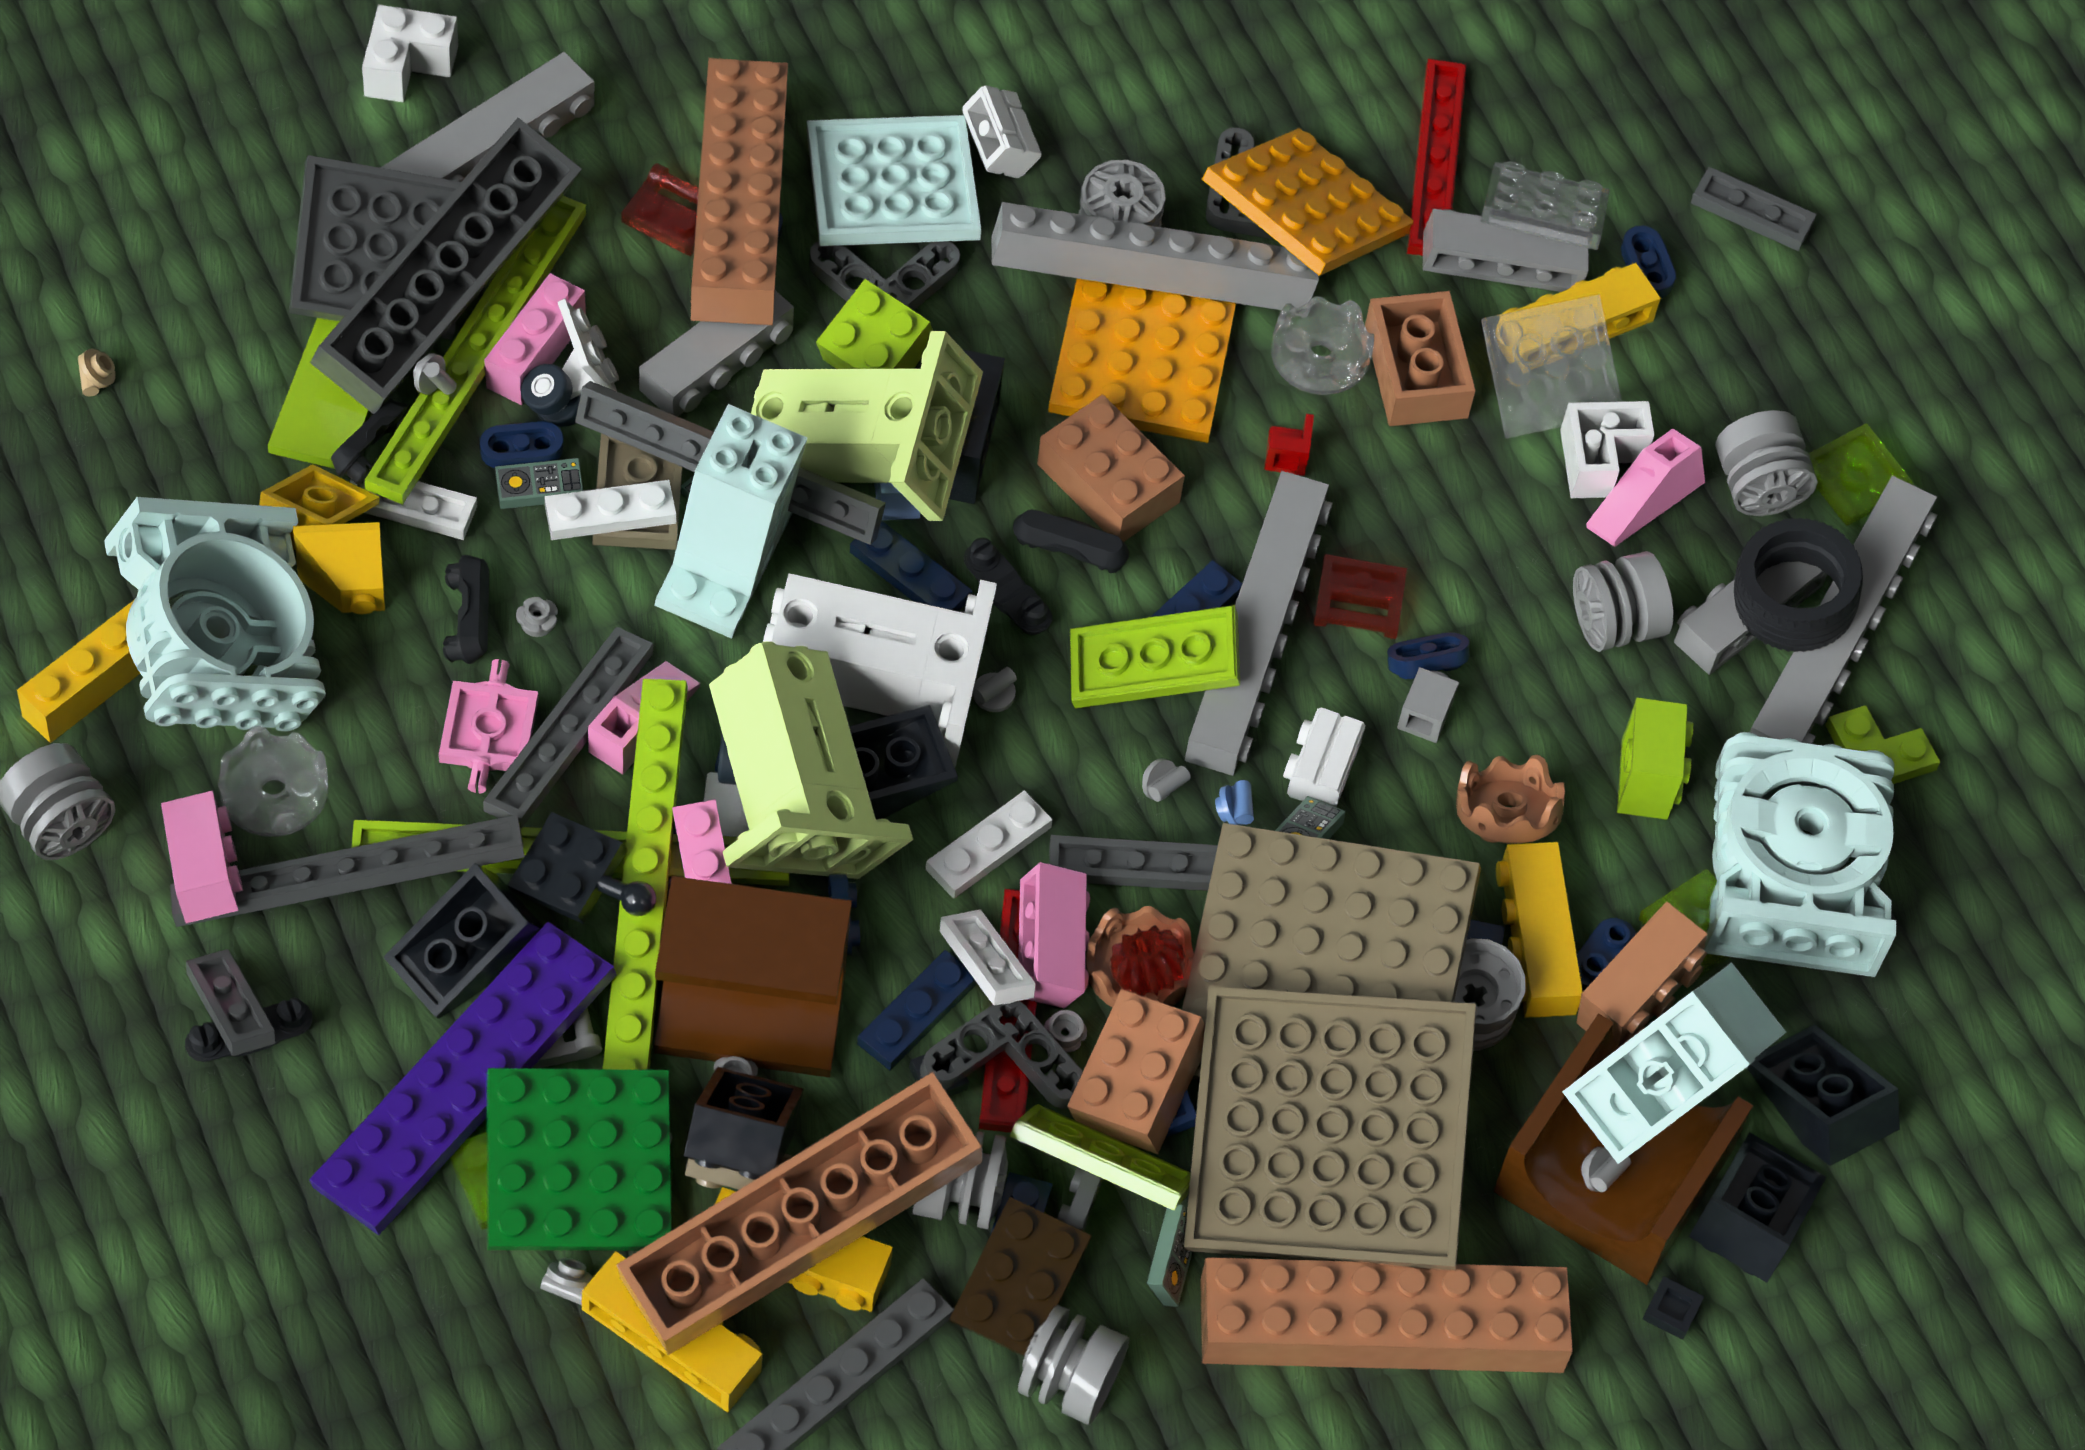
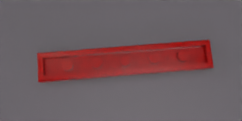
M1428 59L1410 217L1413 220V224L1409 231L1407 254L1423 256V231L1433 208L1452 210L1466 64Z
M1005 889L1000 936L1018 959L1020 890ZM1026 999L1020 1000L1035 1016L1037 1002ZM1002 1015L1000 1023L1003 1025L1007 1023L1015 1025L1017 1019L1014 1016L1006 1018ZM1018 1034L1016 1038L1017 1043H1019L1022 1038L1020 1034ZM1032 1044L1025 1048V1053L1029 1059H1031ZM1005 1051L995 1056L985 1065L979 1129L1011 1133L1015 1122L1025 1114L1029 1079Z

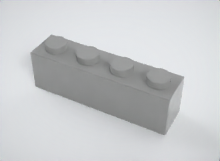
M1433 208L1423 231V271L1562 292L1569 289L1575 283L1585 280L1588 274V233L1573 231L1569 228H1554L1535 225L1531 222H1516L1497 219L1492 216H1478L1459 213L1454 210Z
M775 290L773 325L700 321L639 367V390L659 409L677 417L683 412L694 410L703 397L714 389L719 390L723 388L735 373L745 366L750 367L755 364L763 352L774 344L783 343L793 331L794 307Z
M1782 562L1767 568L1757 577V581L1764 593L1776 602L1795 608L1823 586L1827 574L1820 568L1803 562ZM1735 579L1727 586L1724 583L1716 586L1708 595L1705 603L1698 608L1695 605L1689 607L1677 622L1679 629L1674 643L1708 675L1712 674L1757 638L1746 629L1736 611L1734 599Z

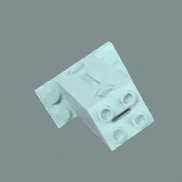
M727 405L695 469L673 565L656 597L654 606L732 639L792 515V512L788 511L807 437L735 406Z
M1731 962L1566 1088L1563 1093L1616 1162L1620 1163L1750 1065L1759 1054L1783 1036L1786 1031Z

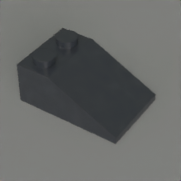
M930 705L849 726L876 820L884 819L958 780V775Z
M475 863L383 958L436 1018L440 1019L489 986L541 930L543 925L497 874Z
M1815 1024L1764 1050L1755 1058V1061L1746 1067L1800 1142L1829 1166L1900 1130L1899 1089Z
M1749 1132L1689 1237L1699 1242L1708 1251L1721 1255L1739 1266L1747 1274L1756 1276L1767 1283L1792 1243L1827 1177Z

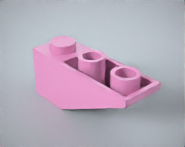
M1671 429L1641 451L1586 523L1587 528L1616 547L1705 483L1701 446L1675 429Z
M667 661L614 696L588 726V752L621 774H624L635 761L643 679L686 680L688 686L687 701L700 687V682Z

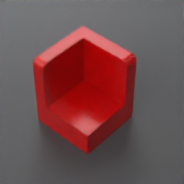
M1306 413L1302 430L1278 426L1270 427L1264 470L1280 473L1285 471L1305 476L1310 454L1314 414Z

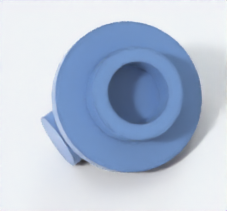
M1240 780L1234 786L1226 785L1221 787L1219 791L1220 797L1215 799V806L1220 819L1223 822L1228 821L1229 824L1240 826L1252 823L1254 815L1251 783L1246 780Z

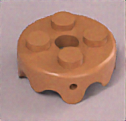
M1532 755L1527 763L1523 765H1516L1507 758L1498 756L1481 772L1478 770V765L1469 760L1462 768L1457 789V815L1462 824L1487 842L1507 844L1533 842L1546 837L1555 831L1560 824L1564 809V783L1553 784L1549 776L1548 764L1540 755Z
M1144 906L1140 910L1128 914L1120 913L1118 908L1110 909L1104 914L1088 942L1086 970L1089 974V984L1096 995L1112 1008L1121 989L1173 1007L1186 994L1194 952L1190 928L1182 918L1170 919L1151 906ZM1141 957L1148 960L1152 968L1146 972H1136L1130 968L1128 962L1133 958Z

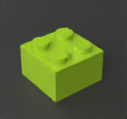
M864 279L817 339L816 344L822 359L836 369H914L922 358L923 351L927 347L929 336L933 329L930 321L867 279Z
M1636 698L1621 743L1617 813L1668 820L1673 804L1680 805L1683 783L1688 784L1691 772V758H1684L1685 747H1690L1693 735V722L1687 721V704Z

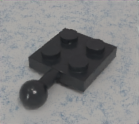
M555 813L550 814L507 884L514 894L583 924L602 893L621 900L625 911L633 916H644L650 913L656 904V893L648 883L634 881L626 884L612 878L628 851L622 842Z

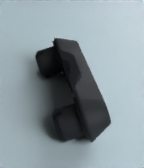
M388 400L331 456L337 475L343 477L346 474L356 484H362L374 466L363 454L369 445H374L386 433L390 431L395 433L410 410L409 405Z
M1031 509L1017 516L1013 524L1014 534L1021 545L1028 544L1030 548L1039 547L1052 552L1066 553L1072 555L1077 560L1096 565L1102 571L1104 569L1108 570L1109 573L1119 571L1129 557L1127 545L1118 536L1097 530L1090 524L1068 517H1057Z
M975 539L971 546L966 549L964 563L979 584L980 580L997 583L993 600L995 606L1001 612L1008 615L1026 634L1036 635L1045 631L1052 622V613L1049 607L1030 586L1025 584L1015 568L995 545L991 544L989 539Z
M462 555L459 563L448 564L445 569L446 584L453 590L459 588L462 593V606L458 610L457 635L445 637L443 641V654L451 663L463 660L467 664H472L487 651L489 569L485 560L470 555Z
M290 998V1001L283 1000L280 1003L262 1008L275 1030V1044L282 1040L299 1036L305 1033L311 1026L312 1012L298 998ZM206 1022L200 1026L195 1025L187 1034L185 1050L194 1060L208 1062L232 1056L214 1022ZM275 1044L235 1056H244L258 1051H262L274 1046Z

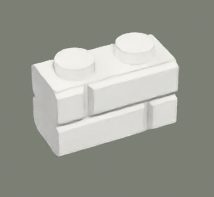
M985 85L962 107L987 172L995 174L1004 173L1005 176L1020 178L1041 158L1039 145L1029 125L1026 113L1022 110V105L1016 92L1000 91L999 88Z
M1322 707L1317 708L1313 721L1305 719L1297 739V743L1303 745L1299 756L1291 753L1283 775L1284 778L1290 779L1287 791L1289 797L1303 801L1309 796L1337 807L1362 741L1366 726L1364 722L1348 716L1341 717L1339 713Z

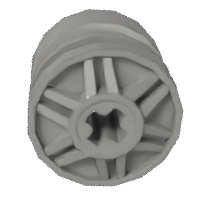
M1110 160L1097 165L1086 175L1081 188L1080 210L1078 214L1161 227L1166 199L1164 185L1157 174L1144 164L1130 160Z
M1777 410L1756 412L1728 425L1718 435L1715 446L1721 465L1728 476L1727 483L1735 507L1743 514L1752 516L1777 514L1804 502L1815 491L1818 481L1808 452L1804 451L1806 445L1797 419L1792 414Z
M1644 551L1617 559L1615 566L1608 561H1602L1595 566L1589 564L1576 569L1573 578L1575 610L1585 639L1592 649L1601 652L1613 648L1614 645L1616 647L1629 644L1631 637L1638 642H1643L1670 634L1673 625L1672 597L1666 575L1654 554Z
M53 743L36 749L15 763L0 780V805L12 822L20 826L22 836L30 842L35 854L44 860H58L73 855L90 845L109 826L116 811L112 798L103 791V786L91 776L90 768L76 749L68 743Z
M1471 938L1466 941L1454 1002L1466 1003L1465 999H1467L1469 1003L1478 1002L1480 1004L1479 1007L1476 1005L1473 1051H1480L1495 1046L1508 1035L1525 994V974L1519 960L1505 946L1489 939Z
M978 1131L975 1137L983 1147L985 1133ZM995 1135L991 1154L982 1153V1163L913 1205V1215L942 1220L951 1201L959 1203V1224H967L971 1206L980 1207L977 1228L988 1230L990 1221L1000 1207L1009 1164L1005 1147L1007 1137Z
M1056 1305L1047 1320L1039 1326L1030 1342L1022 1363L1023 1370L1018 1384V1393L1031 1397L1042 1380L1043 1384L1038 1402L1047 1405L1058 1390L1061 1389L1065 1391L1061 1413L1091 1425L1103 1407L1116 1380L1128 1349L1130 1337L1100 1325L1089 1341L1082 1339L1086 1317L1077 1315L1067 1331H1065L1069 1309Z

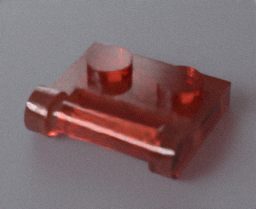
M656 163L651 168L646 181L621 212V222L691 257L695 247L697 212L658 192L661 188H664L698 205L699 188L670 174L668 168Z
M1325 554L1313 625L1326 627L1327 623L1353 627L1384 633L1383 637L1396 639L1407 568ZM1335 600L1387 609V617L1330 607V602Z

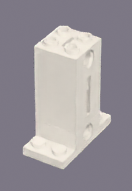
M789 573L785 589H776L771 610L772 617L770 623L767 624L763 642L770 641L774 642L775 645L789 647L806 646L812 650L827 651L843 706L890 716L930 705L955 768L997 583L980 580L977 596L968 594L965 612L962 613Z

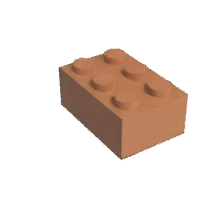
M1450 291L1371 299L1365 331L1389 426L1468 418L1475 394V387Z
M1103 394L1040 438L1037 464L1104 532L1118 536L1123 542L1180 503L1185 475Z
M1666 901L1583 991L1576 1024L1587 1031L1599 1013L1614 1022L1613 1037L1617 1047L1620 1048L1642 1031L1654 1015L1659 1018L1671 1008L1676 999L1672 995L1682 984L1688 988L1700 976L1704 969L1701 966V962L1707 955V952L1704 950L1707 933Z
M1121 989L1067 1105L1074 1120L1119 1141L1158 1154L1202 1058L1205 1023L1202 1017Z

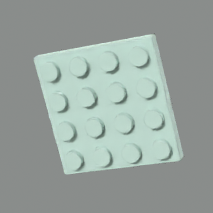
M964 115L807 120V139L820 246L980 240L981 224L966 118Z

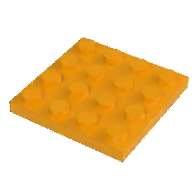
M1300 128L1209 166L1202 178L1204 182L1319 276L1408 235L1413 224V220L1404 213L1398 204L1386 199L1374 189L1372 183L1359 177L1345 165L1341 158L1328 152L1316 142V139L1310 133L1302 131Z
M1077 278L1048 412L1071 416L1103 394L1138 430L1208 443L1236 303Z

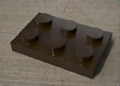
M1009 1197L950 1317V1322L1025 1357L1030 1342L1039 1326L1047 1320L1054 1307L1061 1304L1092 1240V1236Z

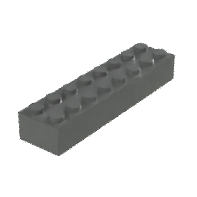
M518 117L323 340L310 363L371 413L375 414L410 376L418 361L428 355L566 194L582 169Z

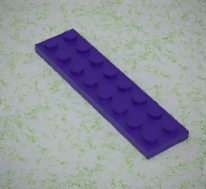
M547 922L309 1179L312 1187L377 1235H380L487 1118L486 1072L488 1068L531 1069L615 978L617 974L614 966Z

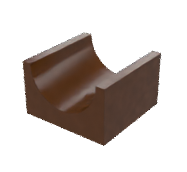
M672 876L655 969V980L663 981L654 1053L713 1062L723 1057L737 1056L753 1061L758 1068L830 1078L845 986L852 901Z
M1598 1013L1509 1146L1493 1192L1647 1285L1733 1152L1753 1105L1740 1097H1737L1733 1103L1724 1107L1710 1108L1695 1105L1630 1154L1631 1165L1605 1192L1589 1190L1582 1176V1163L1594 1148H1605V1146L1564 1095L1563 1091L1618 1049L1613 1037L1614 1022Z

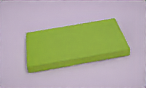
M316 319L268 442V453L335 469L331 456L369 419L371 412L310 363L318 346L340 321Z
M1235 605L1070 629L1071 701L1075 708L1240 686L1238 612Z
M1039 1104L1034 1105L1015 1122L1010 1137L1174 1211L1189 1195L1190 1172Z

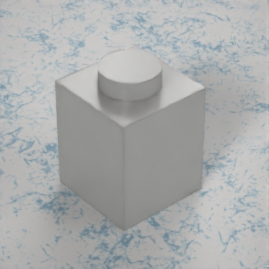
M1419 667L1403 705L1397 729L1437 743L1453 705L1459 682L1450 679L1444 673L1428 671Z

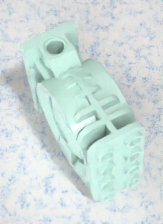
M136 497L106 537L104 543L107 556H117L120 574L139 590L128 613L126 636L132 659L143 676L139 684L141 695L149 699L144 705V714L147 720L155 722L158 726L196 724L200 728L221 725L236 726L241 730L268 727L276 728L278 731H291L298 728L301 722L322 701L326 694L324 684L319 680H315L319 676L321 668L319 661L311 657L316 650L314 641L311 639L314 627L313 609L306 588L292 569L296 564L290 533L293 530V526L299 523L296 508ZM184 595L170 607L169 600ZM251 664L258 665L252 676H243Z
M1749 732L1738 733L1725 742L1716 763L1715 777L1718 781L1715 785L1714 799L1717 803L1714 808V820L1717 823L1715 825L1712 858L1717 883L1710 897L1709 929L1704 948L1707 954L1870 977L1876 976L1896 937V920H1891L1892 901L1878 887L1888 866V856L1891 851L1894 834L1892 821L1893 807L1890 806L1894 796V784L1891 781L1894 775V762L1891 758L1876 750L1858 751L1844 749L1834 744L1815 745L1801 743L1792 738L1773 739L1759 737ZM1802 830L1808 831L1813 835L1806 834ZM1850 857L1856 858L1849 866L1839 870Z

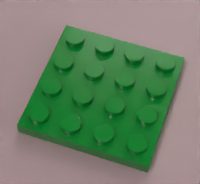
M488 1068L486 1072L487 1250L639 1251L671 1232L669 1070Z

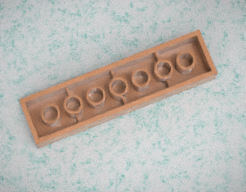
M709 58L691 288V321L773 325L788 63Z
M932 1072L616 1264L620 1278L665 1351L670 1355L982 1163V1146Z
M1206 1258L1201 1275L1202 1364L1564 1373L1572 1354L1567 1267L1457 1264L1456 1270H1439L1353 1261Z

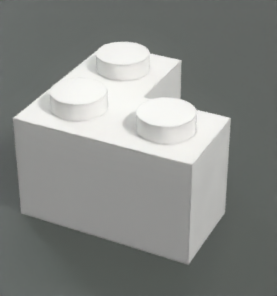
M378 5L362 65L364 96L404 102L411 71L451 77L458 49L457 17Z
M1649 401L1568 403L1560 431L1570 497L1606 498L1615 486L1620 471L1618 463H1633L1641 451L1652 444L1654 429Z

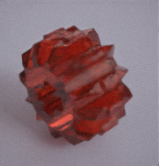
M1154 925L1148 931H1142L1138 927L1137 933L1133 935L1123 934L1122 943L1112 946L1113 954L1110 958L1112 964L1110 968L1113 978L1117 980L1118 985L1125 991L1136 993L1143 997L1148 993H1154L1158 997L1160 990L1164 988L1172 990L1174 989V981L1184 978L1183 970L1186 965L1184 961L1186 956L1183 946L1179 944L1178 939L1173 936L1170 929L1160 931Z

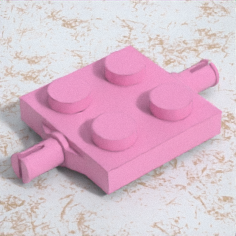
M499 659L492 661L489 681L478 683L453 681L439 750V763L472 768L468 790L476 793L477 783L478 792H486L489 771H506L532 738L539 700L538 691L517 689L506 684L510 664L505 660L501 662L500 672Z

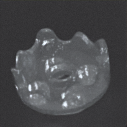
M1317 296L1312 298L1306 305L1297 309L1291 303L1283 307L1273 332L1271 356L1275 368L1290 385L1312 394H1337L1351 389L1367 373L1373 354L1374 334L1366 330L1362 311L1356 302L1348 300L1344 304L1337 305L1328 302L1323 297ZM1322 345L1327 347L1332 353L1327 356H1319L1311 348Z
M254 727L247 731L243 741L237 747L223 755L218 781L221 805L227 807L229 818L245 831L264 837L290 835L312 823L324 808L329 788L325 756L321 750H315L299 733L292 732L288 736H274L265 727ZM273 780L281 781L286 785L285 789L278 794H268L262 790V787L267 782Z

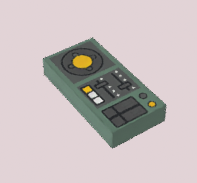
M578 458L495 466L500 509L545 505L544 496L583 491Z
M1307 796L1275 831L1330 839L1343 825L1345 811Z
M1179 1205L1175 1211L1170 1208L1166 1209L1147 1280L1148 1286L1163 1306L1178 1307L1193 1252L1184 1249L1187 1210L1183 1205Z

